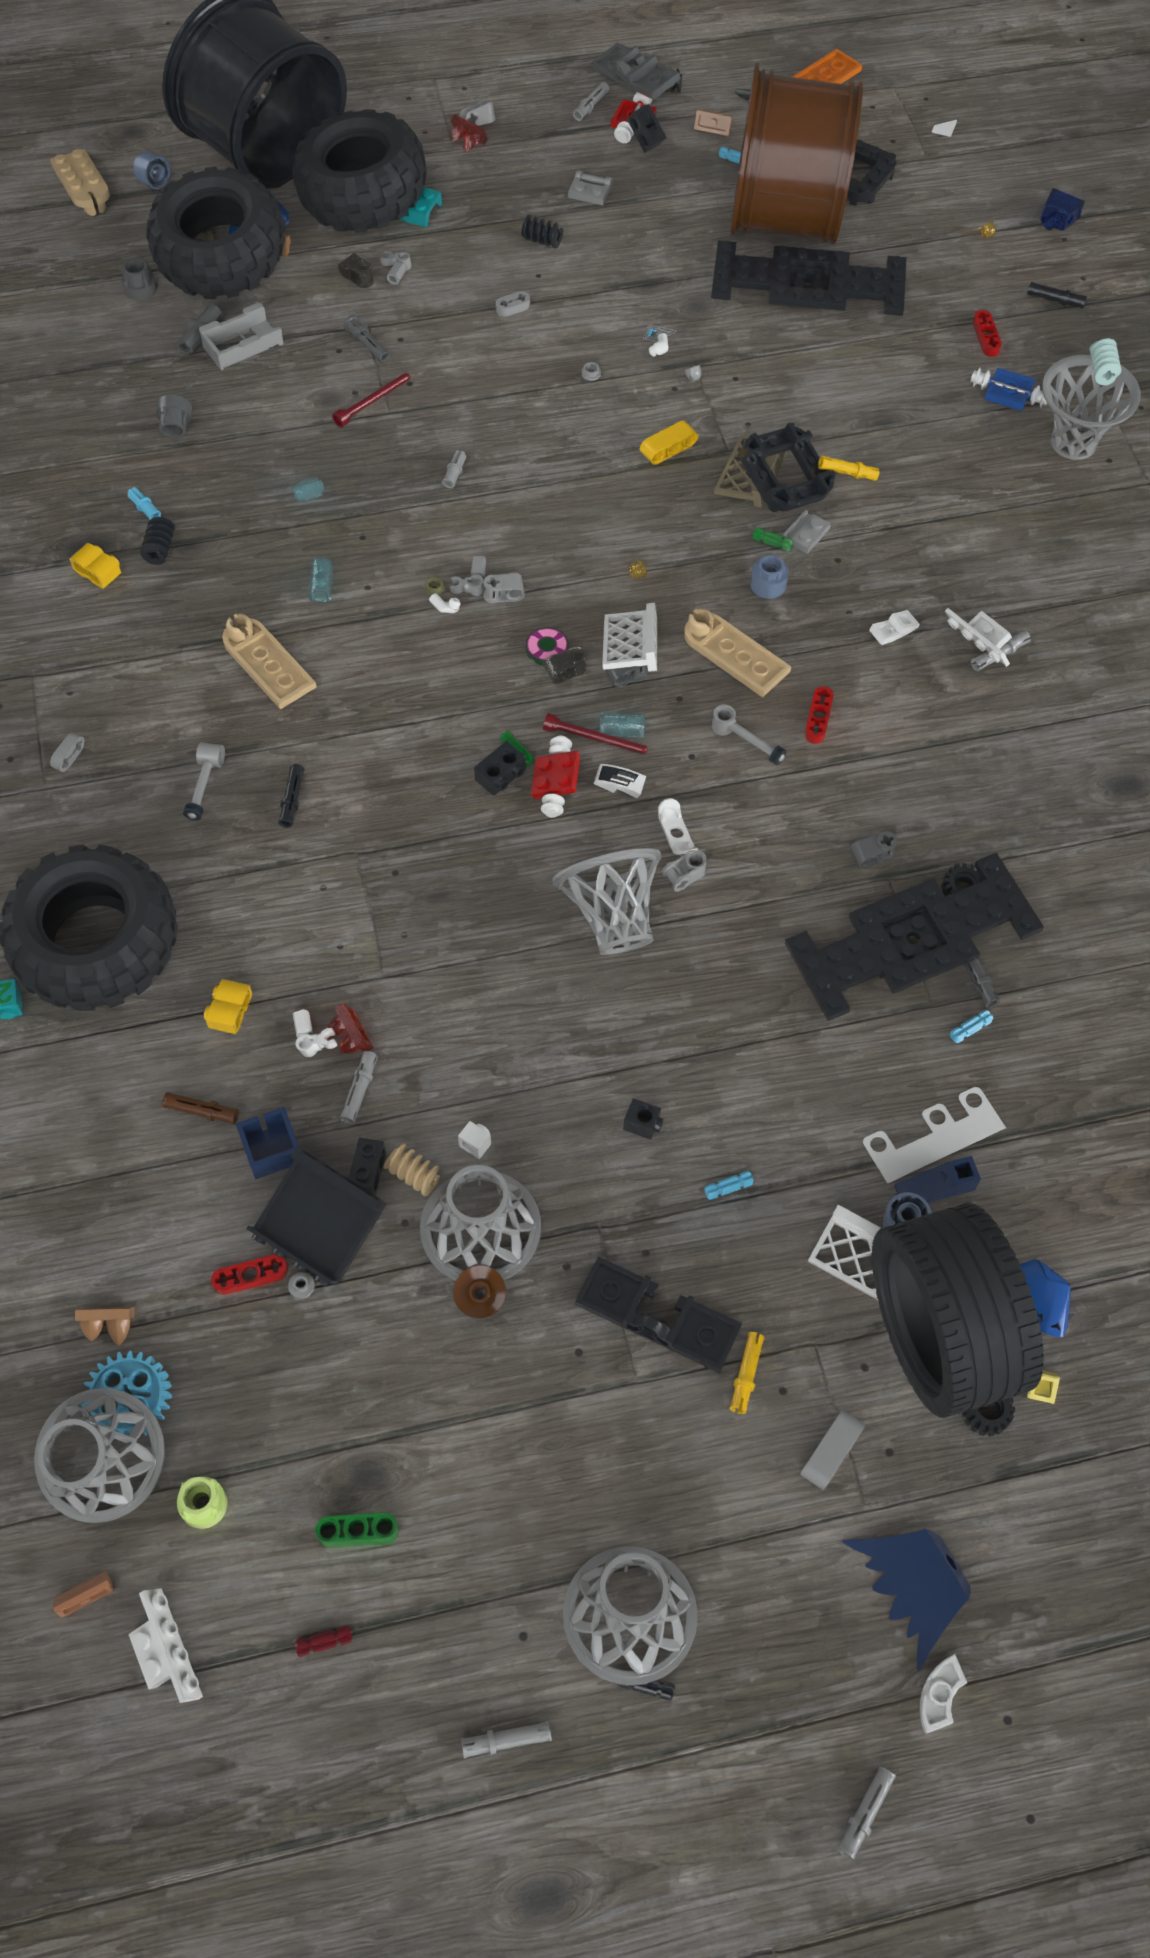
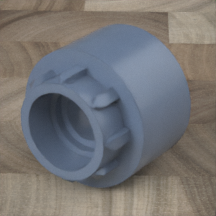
M144 151L134 161V174L140 183L153 189H161L169 182L171 166L166 158L151 151Z
M767 555L758 559L752 567L750 581L752 591L757 596L766 599L781 596L786 590L789 574L786 563L775 555Z
M909 1192L900 1193L890 1200L883 1216V1227L904 1222L905 1220L901 1215L914 1219L932 1214L931 1208L927 1201L917 1194Z

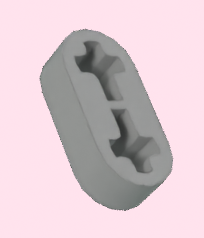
M519 291L498 298L495 303L496 313L499 316L506 317L527 310L530 307V295L527 292Z
M69 733L53 753L50 761L51 767L65 772L81 753L85 743L84 738L75 733Z

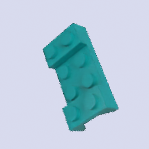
M424 187L423 192L419 196L420 200L417 201L415 207H410L407 210L408 214L400 220L422 227L428 226L430 212L435 205L442 206V196L440 191Z

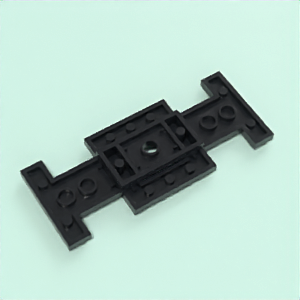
M718 240L711 299L730 300L731 288L736 287L769 290L768 304L845 311L847 298L884 301V314L903 316L907 257L887 256L886 268L849 265L850 252L774 245L773 258L735 255L737 242Z
M997 852L975 862L974 866L984 881L945 897L933 878L849 913V919L857 931L856 934L817 950L807 931L785 939L788 951L827 1021L850 1012V1006L844 998L842 991L877 976L885 979L893 994L978 959L980 952L971 937L1006 922L1011 923L1021 940L1042 932L1043 924ZM915 936L919 939V942L911 944L906 938Z

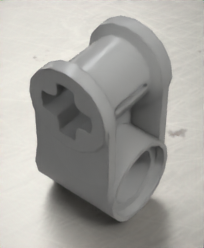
M484 100L463 108L459 114L460 121L472 128L494 122L496 118L492 100Z
M518 573L488 575L484 579V587L486 589L483 592V598L488 603L517 602L525 596L522 576Z
M699 850L690 851L679 859L668 863L662 869L661 874L670 880L674 891H681L705 875L706 855Z

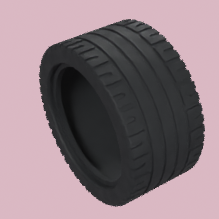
M964 1203L884 1227L877 1231L872 1242L871 1258L873 1277L875 1279L874 1285L882 1318L894 1352L898 1357L905 1376H907L908 1382L920 1401L932 1414L941 1418H947L1031 1391L1037 1387L1043 1374L1044 1354L1042 1352L1044 1349L1041 1342L1043 1340L1042 1333L1040 1332V1323L1037 1319L1038 1314L1034 1307L1035 1303L1013 1248L1010 1247V1243L1004 1237L1001 1228L984 1209L973 1203Z

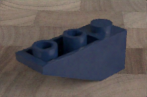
M969 1156L941 1164L896 1183L894 1187L897 1195L905 1192L914 1193L921 1196L928 1203L975 1191L981 1177L973 1157Z

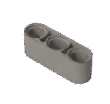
M842 1409L800 1475L824 1491L866 1425Z

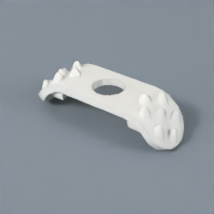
M673 798L664 799L658 806V816L672 852L682 857L690 851L698 850L694 846L682 819L680 804ZM672 829H679L683 836L680 838L673 837L670 831Z

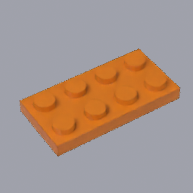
M835 49L792 77L842 84L861 72L862 64L842 51Z

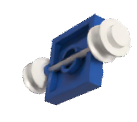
M979 367L978 371L974 370L970 381L973 383V387L979 384L981 385V390H983L987 385L989 386L985 400L1023 411L1028 398L1032 406L1035 402L1040 403V408H1042L1043 404L1047 405L1040 386L1038 385L1032 390L1035 383L1034 378L997 368L993 378L989 370L986 373L981 372V367Z

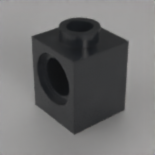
M633 1098L624 1118L623 1130L651 1140L654 1132L659 1133L664 1119L660 1118L661 1108ZM646 1117L650 1119V1121L644 1123L641 1122L639 1118Z

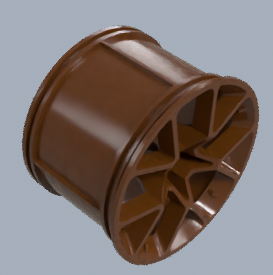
M755 63L741 148L730 236H734L736 229L738 232H741L742 228H745L746 233H750V229L818 238L822 239V243L825 244L830 240V244L835 245L844 214L857 143L863 95L862 82H858L854 86V81H849L848 85L808 80L774 75V70H770L769 74H765V69L760 71L759 63Z

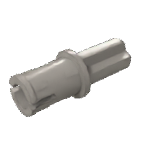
M455 451L451 463L447 465V472L442 480V484L447 488H453L458 476L462 474V466L466 459L464 451Z

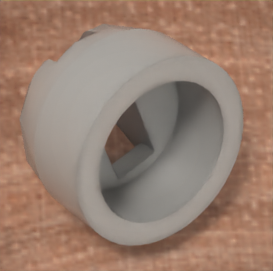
M700 365L685 369L687 378L690 381L699 380L701 377Z

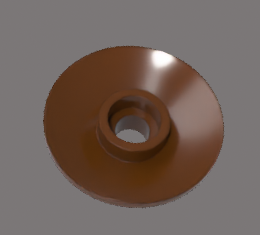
M488 1266L470 1267L459 1275L454 1284V1301L459 1310L468 1317L475 1319L490 1317L499 1311L505 1301L506 1286L504 1280L496 1270ZM479 1289H483L486 1292L483 1298L476 1297V1292Z

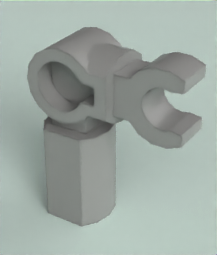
M384 251L385 257L380 258L381 265H393L387 275V280L390 284L398 285L404 273L412 266L410 254L407 252H396L393 254L391 251Z
M474 556L472 558L470 577H465V579L458 576L451 577L452 585H456L450 586L452 594H460L461 592L471 593L475 596L483 594L485 590L483 580L485 578L487 561L485 557Z

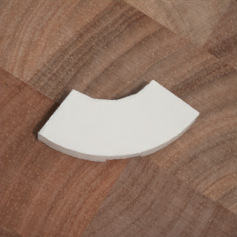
M955 1654L938 1664L929 1674L923 1686L920 1698V1719L925 1734L954 1723L951 1714L952 1699L957 1690L967 1684Z

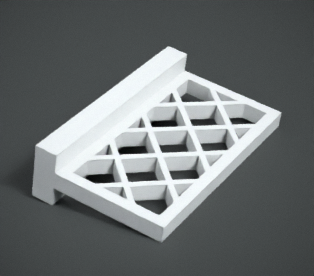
M655 603L646 604V610L605 615L603 670L647 665L648 671H657V614ZM620 621V622H618L617 624H612V623H610V622ZM625 625L630 626V627L627 628L626 630L622 628V627H624ZM636 630L641 631L638 634L633 633ZM615 632L619 633V634H618L617 636H615V637H614V636H611V635H612L613 633H615ZM625 637L630 638L626 642L622 641ZM636 642L640 643L637 647L632 646ZM615 644L618 645L615 649L610 648ZM624 650H628V651H629V652L626 653V654L621 653V652H623ZM636 654L639 655V656H641V658H632V657L635 656ZM614 657L618 658L617 660L609 661Z
M837 1205L808 1262L878 1300L876 1288L870 1289L867 1287L863 1278L873 1274V1271L870 1270L862 1273L858 1259L871 1255L874 1236L881 1228ZM834 1224L845 1230L847 1239L836 1242L832 1241L830 1231ZM849 1232L852 1233V1234H854L855 1236H854V1237H850ZM828 1237L829 1243L823 1245L826 1238ZM863 1239L868 1243L870 1251L856 1255L852 1241ZM849 1243L852 1256L838 1260L834 1246ZM831 1247L835 1261L823 1263L816 1259L820 1250ZM854 1260L858 1274L851 1276L843 1274L840 1264ZM836 1265L838 1270L832 1268L831 1266ZM860 1278L861 1283H859L858 1281H856V1280H854V1279Z

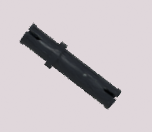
M1034 282L1030 283L1027 293L1028 295L1057 301L1064 306L1072 305L1081 309L1084 308L1087 296L1072 293L1068 289L1066 291Z
M292 764L290 767L285 796L280 803L282 810L278 824L284 828L292 827L294 814L299 806L297 800L304 767L299 764Z

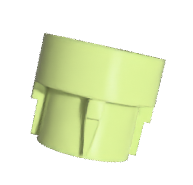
M194 1477L184 1483L182 1482L177 1497V1509L184 1521L198 1529H205L216 1525L225 1515L228 1505L226 1493L221 1485L210 1477ZM200 1497H209V1503L201 1509L196 1508V1501Z

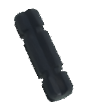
M660 1680L642 1685L618 1684L620 1687L627 1689L632 1687L634 1691L656 1697V1695H660V1698L669 1701L673 1699L675 1691L674 1684L665 1681L660 1683Z

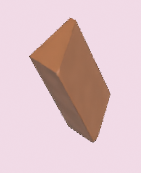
M105 1571L56 1596L53 1600L54 1612L60 1617H65L113 1592L115 1588L109 1573Z

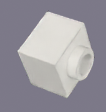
M469 1121L458 1135L459 1147L480 1159L491 1145L489 1130L481 1124L476 1125Z

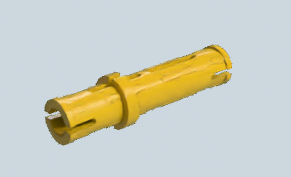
M824 455L820 457L818 462L819 469L834 470V472L851 475L856 479L866 478L876 481L879 476V468L863 465L862 462L852 463Z
M757 1332L748 1333L738 1378L733 1383L735 1391L729 1409L735 1412L737 1408L738 1414H746L750 1393L755 1388L753 1381L762 1344L765 1339L762 1334H759L757 1338Z

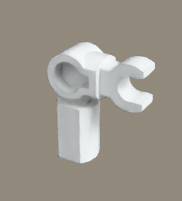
M303 1009L293 1013L297 1036L296 1047L303 1056L312 1057L324 1047L332 1049L338 1046L334 1039L327 1041L330 1036L335 1035V1031L332 1028L324 1029L319 1035L313 1034L309 1011Z

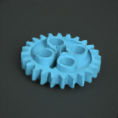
M132 1351L128 1352L126 1358L118 1352L117 1360L115 1361L108 1356V1365L104 1366L98 1363L97 1366L100 1371L98 1373H89L94 1380L92 1382H84V1385L89 1390L108 1388L126 1393L130 1391L158 1419L164 1420L165 1418L161 1413V1409H170V1406L164 1402V1400L172 1398L171 1393L165 1391L172 1387L169 1381H164L169 1375L166 1371L161 1372L163 1366L159 1362L154 1364L155 1360L152 1356L145 1360L143 1352H140L136 1358ZM120 1377V1383L117 1386L109 1387L112 1379ZM148 1377L147 1383L144 1386L136 1387L137 1381L140 1378ZM149 1393L151 1394L150 1397H143L144 1395H148ZM87 1401L81 1404L82 1408L91 1401ZM115 1401L118 1406L116 1413H133V1410ZM103 1405L90 1412L91 1416L106 1413L105 1406ZM111 1419L98 1421L96 1423L109 1426ZM119 1422L115 1431L127 1435L135 1424ZM145 1427L144 1432H143V1434H144L145 1436L147 1435V1429H146V1427Z

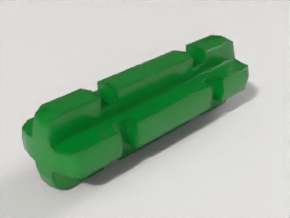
M761 528L755 529L753 533L754 540L759 542L763 540V543L776 548L782 547L781 549L787 552L791 550L793 546L792 539L786 537L783 539V536L770 531L764 532L765 530Z
M506 730L500 735V741L502 743L507 741L525 755L526 767L534 762V756L529 751L526 752L527 749L517 738H513L514 735Z

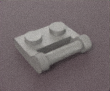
M577 170L568 191V198L604 205L611 190L613 178L608 176L606 178L598 177Z

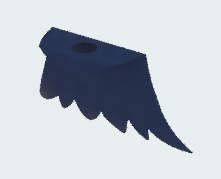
M926 1528L886 1538L842 1540L844 1544L852 1549L875 1558L865 1565L867 1568L875 1571H885L884 1575L874 1584L872 1590L880 1594L897 1595L890 1610V1620L912 1617L907 1630V1638L919 1633L917 1646V1670L919 1671L943 1631L960 1608L968 1601L971 1593L969 1582L942 1538Z

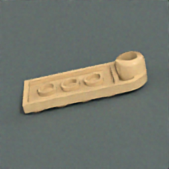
M76 149L72 153L59 154L50 159L54 171L73 203L78 207L84 208V211L90 216L96 215L94 204H96L99 212L103 214L106 210L105 202L109 199L110 193L107 184L86 150Z
M702 608L695 609L693 615L689 614L684 632L687 644L762 698L790 673V665L720 616Z
M238 613L233 615L235 628L233 620L228 618L222 636L226 650L279 709L317 688L316 682L262 623L249 618L245 614Z

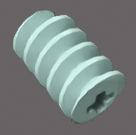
M1107 338L1096 341L1090 346L1095 380L1100 385L1113 383L1122 371L1116 342L1113 339Z

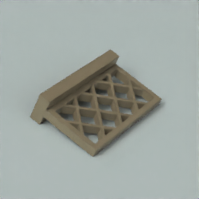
M741 434L717 482L714 494L751 500L755 507L762 508L764 500L753 481L748 477L747 471L742 469V462L736 461L743 443L750 437L749 435ZM788 451L765 457L775 477ZM736 469L740 472L733 476L729 474V472ZM741 478H744L746 480L745 482L740 483L738 485L735 482L736 480H739ZM729 483H731L733 486L728 489L722 488V486L727 485ZM749 486L752 489L750 493L741 491Z

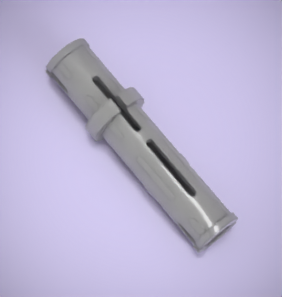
M601 82L587 98L580 102L579 107L573 112V117L577 121H581L586 114L591 113L594 106L608 93V84Z
M1022 630L1000 649L1005 655L1015 653L1019 647L1031 641L1029 633L1026 630ZM986 651L978 657L971 659V663H974L971 666L978 672L995 661L991 659L989 652Z
M364 1051L358 1069L354 1071L353 1084L339 1118L346 1124H355L368 1084L372 1082L373 1069L378 1060V1056L373 1052Z
M549 1721L494 1733L493 1730H488L487 1734L461 1738L464 1759L490 1753L492 1756L497 1755L496 1751L546 1741L550 1742L552 1738Z
M879 1766L878 1772L865 1793L855 1816L849 1818V1827L840 1846L837 1848L838 1852L853 1861L865 1836H870L872 1832L870 1826L896 1778L895 1774L882 1766ZM879 1787L880 1791L869 1810L868 1806ZM863 1816H865L866 1818H865V1820H864V1822H863V1824H862V1826H861V1828H860V1830H859V1832H858L856 1838L854 1839L853 1836H854V1834H855V1832H856V1830H857V1828H858V1826H859V1824H860V1822H861Z

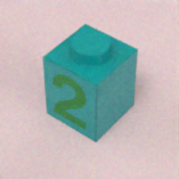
M16 979L0 981V1019L9 1020L16 1016H22V991Z

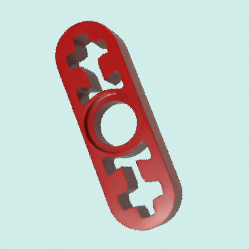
M979 310L975 313L973 319L975 332L983 353L989 357H995L1000 353L1001 339L991 313L986 310ZM983 332H990L991 335H986Z
M818 687L813 694L805 731L806 740L813 744L821 743L825 738L834 696L833 691L828 687ZM821 696H825L824 704H819ZM815 712H822L825 717L817 718L813 714ZM814 726H819L817 734H813Z
M276 1254L220 1268L212 1274L211 1284L218 1294L227 1295L280 1281L286 1277L288 1266L284 1258ZM277 1263L278 1266H281L278 1268L279 1272L274 1273L273 1270H271L273 1268L272 1264ZM260 1266H263L264 1270H266L264 1271L266 1275L262 1277ZM247 1269H255L257 1271L256 1277L251 1281H246L242 1278L244 1271ZM234 1273H237L240 1282L236 1284ZM226 1276L228 1281L226 1286L222 1287L219 1282H221V1277Z

